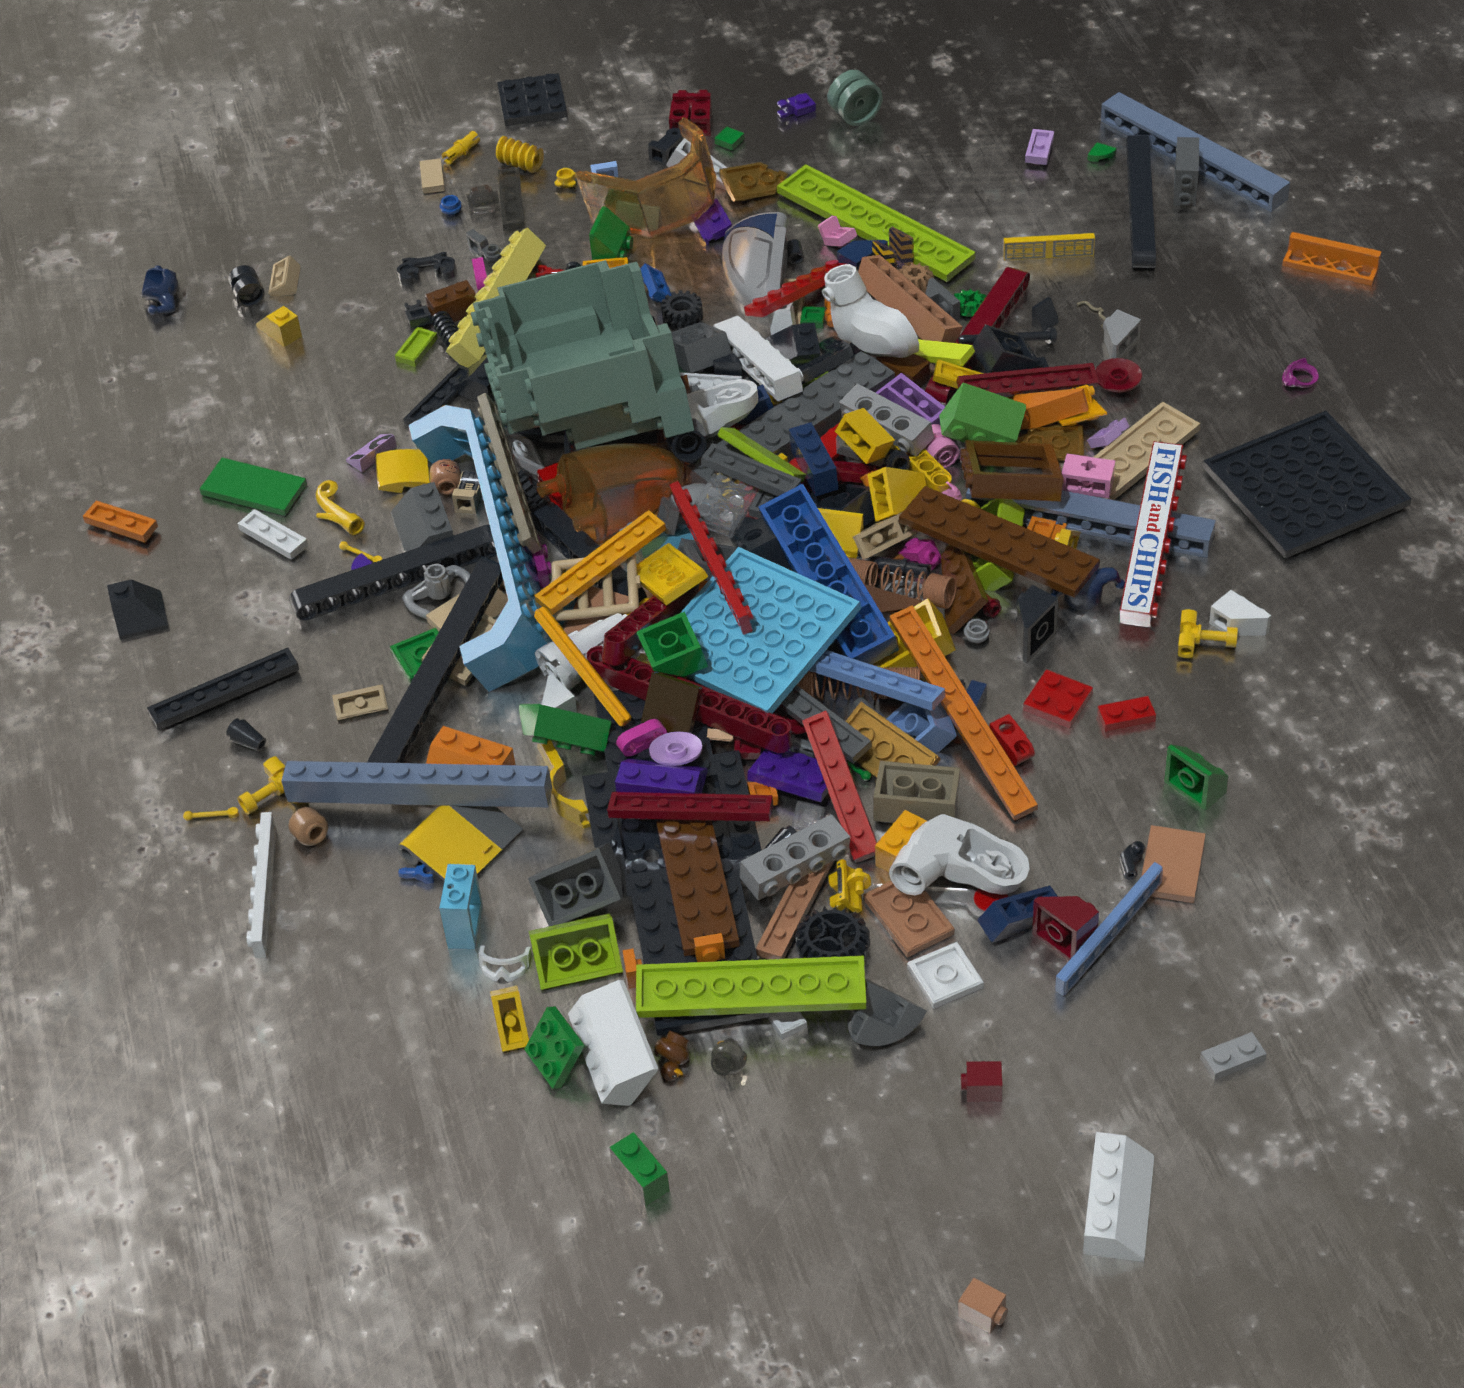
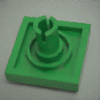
M553 1006L547 1007L524 1050L552 1089L562 1088L579 1055L583 1054L582 1050L585 1045L557 1007Z

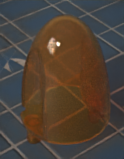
M636 443L601 445L562 455L557 465V475L555 478L538 482L537 491L542 498L559 492L563 499V510L573 520L575 530L577 532L585 531L599 545L608 541L620 529L626 527L627 524L633 522L648 510L654 515L658 514L661 498H670L672 495L669 484L679 481L682 486L685 471L682 462L672 452L657 446Z

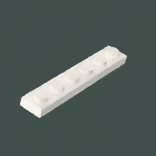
M272 812L261 813L260 824H256V838L259 842L258 845H254V858L257 861V866L252 867L255 887L250 889L253 909H249L248 913L249 924L252 927L251 931H247V945L252 947L255 958H264L267 954L276 826Z

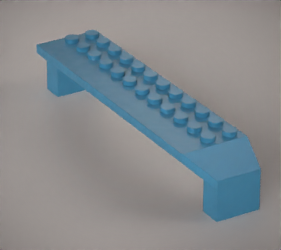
M445 405L409 424L412 441L432 465L438 460H455L464 454L472 457L474 460L508 602L492 629L461 645L460 650L464 665L490 692L537 668L539 665L535 657L536 650L552 642V639L534 618L535 611L541 608L536 602L534 595L541 591L532 553L527 546L523 547L517 538L519 530L511 519L513 511L505 499L508 495L500 483L502 475L494 464V461L497 459L490 450L488 443L491 440L483 428L485 423L480 416L476 417L470 409Z

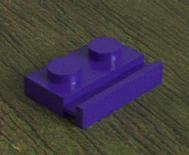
M717 198L698 208V212L694 214L692 212L689 213L706 245L712 239L717 240L725 236V232L733 226Z

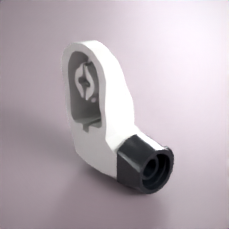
M745 379L730 380L687 394L694 431L665 437L668 448L675 457L684 461L685 464L692 465L697 463L707 448L706 437L716 436L721 427L729 428L747 417L758 403L757 385Z

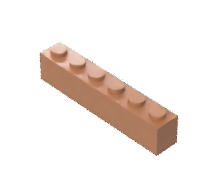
M881 255L862 257L858 273L866 286V291L876 301L899 310L908 319L917 337L921 340L955 343L963 327Z

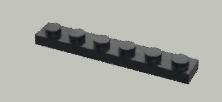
M287 647L147 707V710L156 728L161 730L300 670L299 665Z

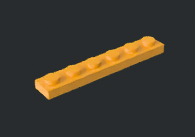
M648 510L534 595L536 602L541 607H546L554 615L666 530L665 523Z

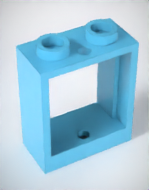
M448 864L439 907L447 946L452 949H475L483 908L475 865Z

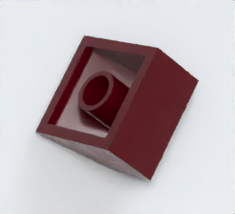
M1078 896L1037 897L1033 905L1032 934L1069 961L1098 928L1099 911L1093 904L1085 902Z

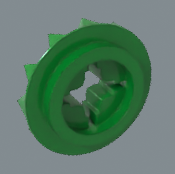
M962 289L960 293H954V296L960 301V315L968 317L974 316L986 298V295L981 294L980 290L972 291L970 289L965 291Z

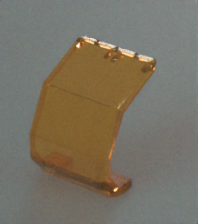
M684 117L678 122L682 137L691 142L690 152L678 164L636 181L587 171H577L575 177L591 223L594 224L601 207L606 206L630 227V234L652 239L696 221L714 204L716 174L703 131Z

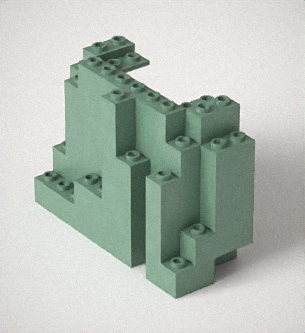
M606 260L497 287L499 296L473 303L475 311L470 313L473 325L479 326L480 333L476 334L479 347L484 346L488 363L484 364L503 427L507 426L509 434L540 427L542 435L566 430L568 441H573L576 450L655 429L663 430L666 438L694 431L687 393L680 377L671 331L667 323L656 326L650 314L642 273L637 262L609 268Z

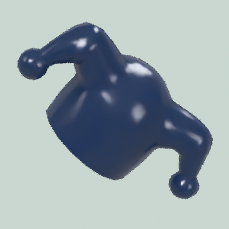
M156 265L154 268L146 271L141 298L161 304L159 307L155 305L149 306L148 313L150 315H155L156 313L171 314L176 310L174 296L178 290V280L176 273L172 270L163 269L161 266Z
M1098 568L1075 598L1055 589L1051 590V595L1058 598L1064 594V600L1068 606L1077 610H1090L1101 602L1103 587L1107 583L1114 582L1117 589H1123L1125 581L1120 578L1115 568Z

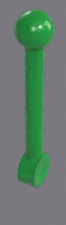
M847 760L849 768L860 774L864 781L871 779L869 771H863Z

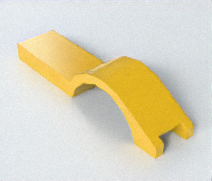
M548 741L547 745L537 743V749L550 771L553 787L550 798L552 808L558 815L583 829L590 827V822L585 815L588 813V809L584 801L564 798L557 793L560 786L566 782L564 764L551 741Z

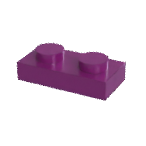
M546 544L541 545L542 550L534 554L532 553L541 588L549 585V576H552L550 561L545 562V559H548Z

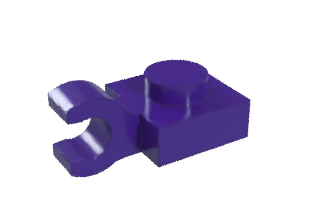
M807 93L787 98V101L783 99L777 102V105L782 109L777 111L781 118L791 114H795L798 117L816 111V103Z

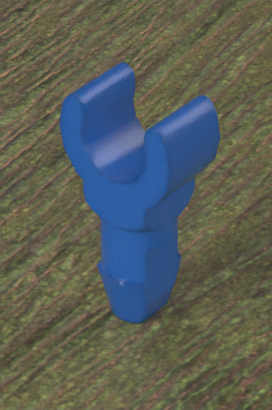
M424 864L416 868H401L398 871L401 878H416L418 881L426 884L434 883L433 874H426L432 871Z

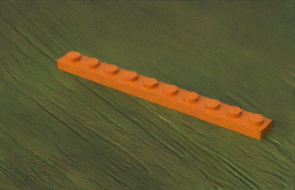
M913 605L890 615L889 618L892 626L927 682L945 688V698L940 703L1013 820L1015 821L1038 810L1037 802Z

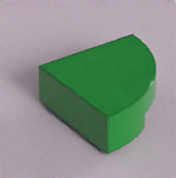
M1097 142L1088 153L1087 161L1099 162V159L1104 158L1109 160L1116 155L1117 148Z

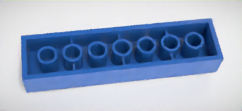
M801 484L759 506L761 517L777 537L784 556L793 572L860 601L861 609L834 640L842 655L872 665L898 651L899 648L893 631L804 485Z

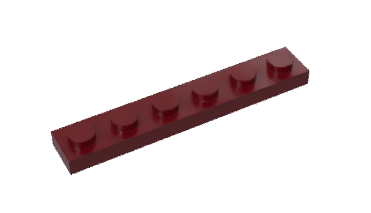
M1094 363L958 376L956 380L958 388L962 383H966L1004 397H1011L1017 394L1076 389V387L1084 385L1097 388L1099 384Z
M612 792L607 812L608 818L770 822L773 796Z

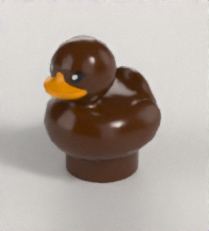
M670 1030L666 1037L656 1041L654 1047L656 1057L662 1056L669 1060V1062L662 1065L660 1070L662 1078L669 1082L676 1080L679 1076H683L679 1065L685 1064L690 1056L687 1049L690 1040Z

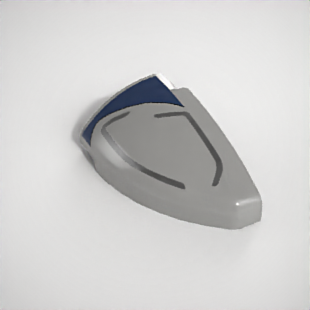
M766 212L749 216L737 222L725 232L722 248L724 277L732 293L744 306L752 303V300L755 298L766 296L767 292L780 289L786 277L789 229L788 218L781 212Z

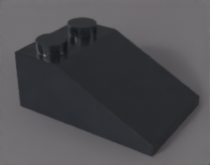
M815 322L791 325L765 338V340L770 342L771 346L780 351L781 355L786 359L788 358L796 368L821 356Z
M838 483V490L815 496L813 491L809 492L817 508L863 514V527L875 521L869 486Z

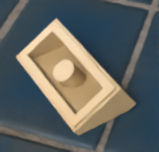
M287 256L273 264L268 292L270 296L296 294L301 267L292 256Z
M383 684L332 695L338 721L388 710Z

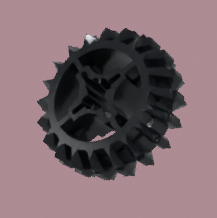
M836 905L833 910H828L824 906L822 912L814 909L812 916L805 915L803 922L799 923L798 931L795 934L796 952L800 958L864 956V958H867L871 945L870 931L866 927L864 918L859 919L857 912L849 914L847 907L840 911Z

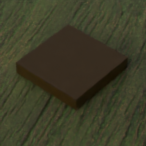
M656 671L652 672L641 722L644 723L651 719H657L668 732H687L692 734L702 687Z

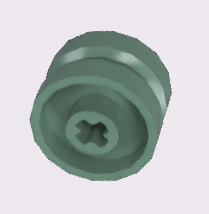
M848 70L839 75L831 84L827 94V101L831 109L852 126H860L869 122L877 114L883 101L880 88L859 70Z

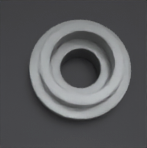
M981 619L969 621L964 628L965 638L974 643L985 641L990 634L989 627Z

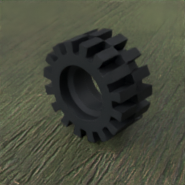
M678 290V294L675 291L671 292V296L667 294L661 304L663 323H667L668 327L671 326L672 330H675L676 327L679 330L701 322L703 320L702 300L696 293L690 294L688 290H686V293H683L682 290Z
M524 468L518 471L530 511L534 512L551 502L550 498L538 481Z

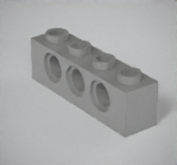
M856 384L839 401L842 417L846 413L865 408L895 439L893 445L905 453L908 452L917 456L934 438L930 421L859 384Z
M831 814L742 860L740 864V879L757 900L766 896H772L786 885L795 884L805 875L817 872L824 865L845 857L849 852L850 836Z

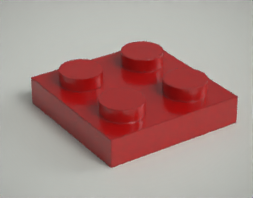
M1046 669L1024 701L1023 711L1070 729L1093 695V687Z

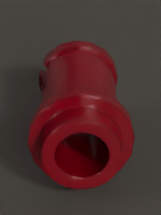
M985 592L988 602L981 609L985 616L995 617L1002 608L1000 601L992 598Z

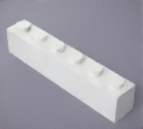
M735 316L713 325L715 328L726 332L731 354L735 353L741 361L742 368L760 385L763 384L766 391L777 401L803 392L802 382L804 378L801 370L792 365L788 358L786 359L781 355L778 349L771 346L768 340L761 337L760 333L755 331L748 322H745L739 316Z

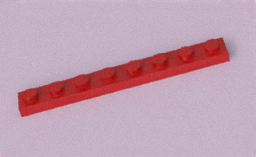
M679 481L669 484L674 501L743 635L752 632L750 621L754 618L748 605H742L745 602L739 588L734 589L733 586L736 583L731 572H725L724 569L727 566L722 554L717 555L715 553L718 551L713 537L708 539L707 535L710 534L705 522H699L698 519L701 516L697 506H691L690 504L693 501L688 489L683 490Z

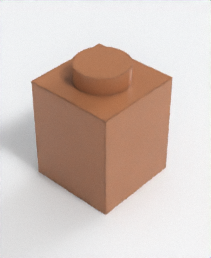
M976 1278L972 1279L958 1301V1317L990 1334L996 1324L1002 1325L1008 1314L1006 1294Z

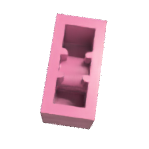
M1067 454L1062 469V490L1110 498L1115 477V460Z

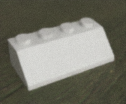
M617 980L582 995L568 1015L575 1033L585 1045L582 1052L601 1103L631 1106L659 1069L624 980Z
M1096 1132L1083 1254L1144 1262L1155 1155L1126 1135Z

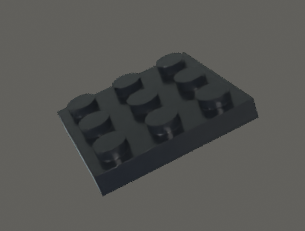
M559 73L497 82L505 126L568 117Z

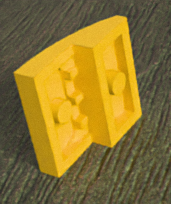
M398 449L376 454L378 490L402 493L404 487L413 488L430 483L427 457L421 450Z

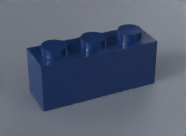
M812 422L790 428L791 452L802 472L807 474L805 478L814 495L818 496L838 490L836 466Z

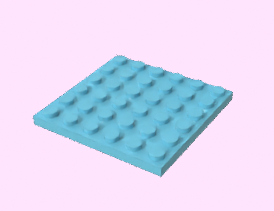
M738 547L726 560L727 568L724 570L725 572H731L736 583L733 586L734 589L739 588L745 602L742 605H748L754 618L750 621L753 631L743 635L712 576L682 610V612L685 611L708 667L685 677L767 713H773L859 612L861 604L856 599Z

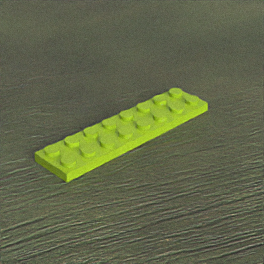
M864 956L636 965V1013L638 1018L866 1009Z

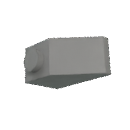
M1118 309L1110 317L1108 316L1103 324L1104 342L1111 359L1121 358L1139 339L1141 330V319Z

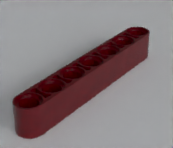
M694 586L668 605H665L654 595L604 634L602 661L609 665H621L643 648L637 631L680 614L697 595L699 586Z

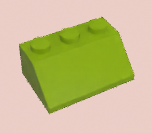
M610 913L528 931L541 990L623 972L613 919Z

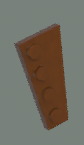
M949 545L941 554L942 575L953 577L956 582L953 603L948 609H945L947 628L949 633L954 635L988 602L970 554Z

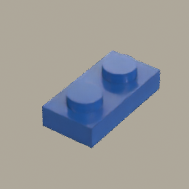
M645 263L640 269L643 282L649 291L648 295L653 301L662 303L667 294L671 296L663 273Z

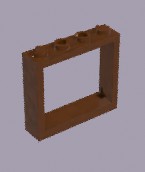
M965 440V448L960 449V463H962V471H964L966 488L970 489L972 498L1061 502L1063 476L1052 444ZM979 465L1041 468L1043 475L980 472Z

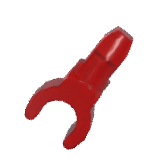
M539 265V273H536V278L564 270Z

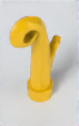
M332 480L320 483L316 490V500L326 513H317L316 517L340 524L351 535L361 533L365 526L364 520L357 514L348 512L328 499L337 492L338 484Z

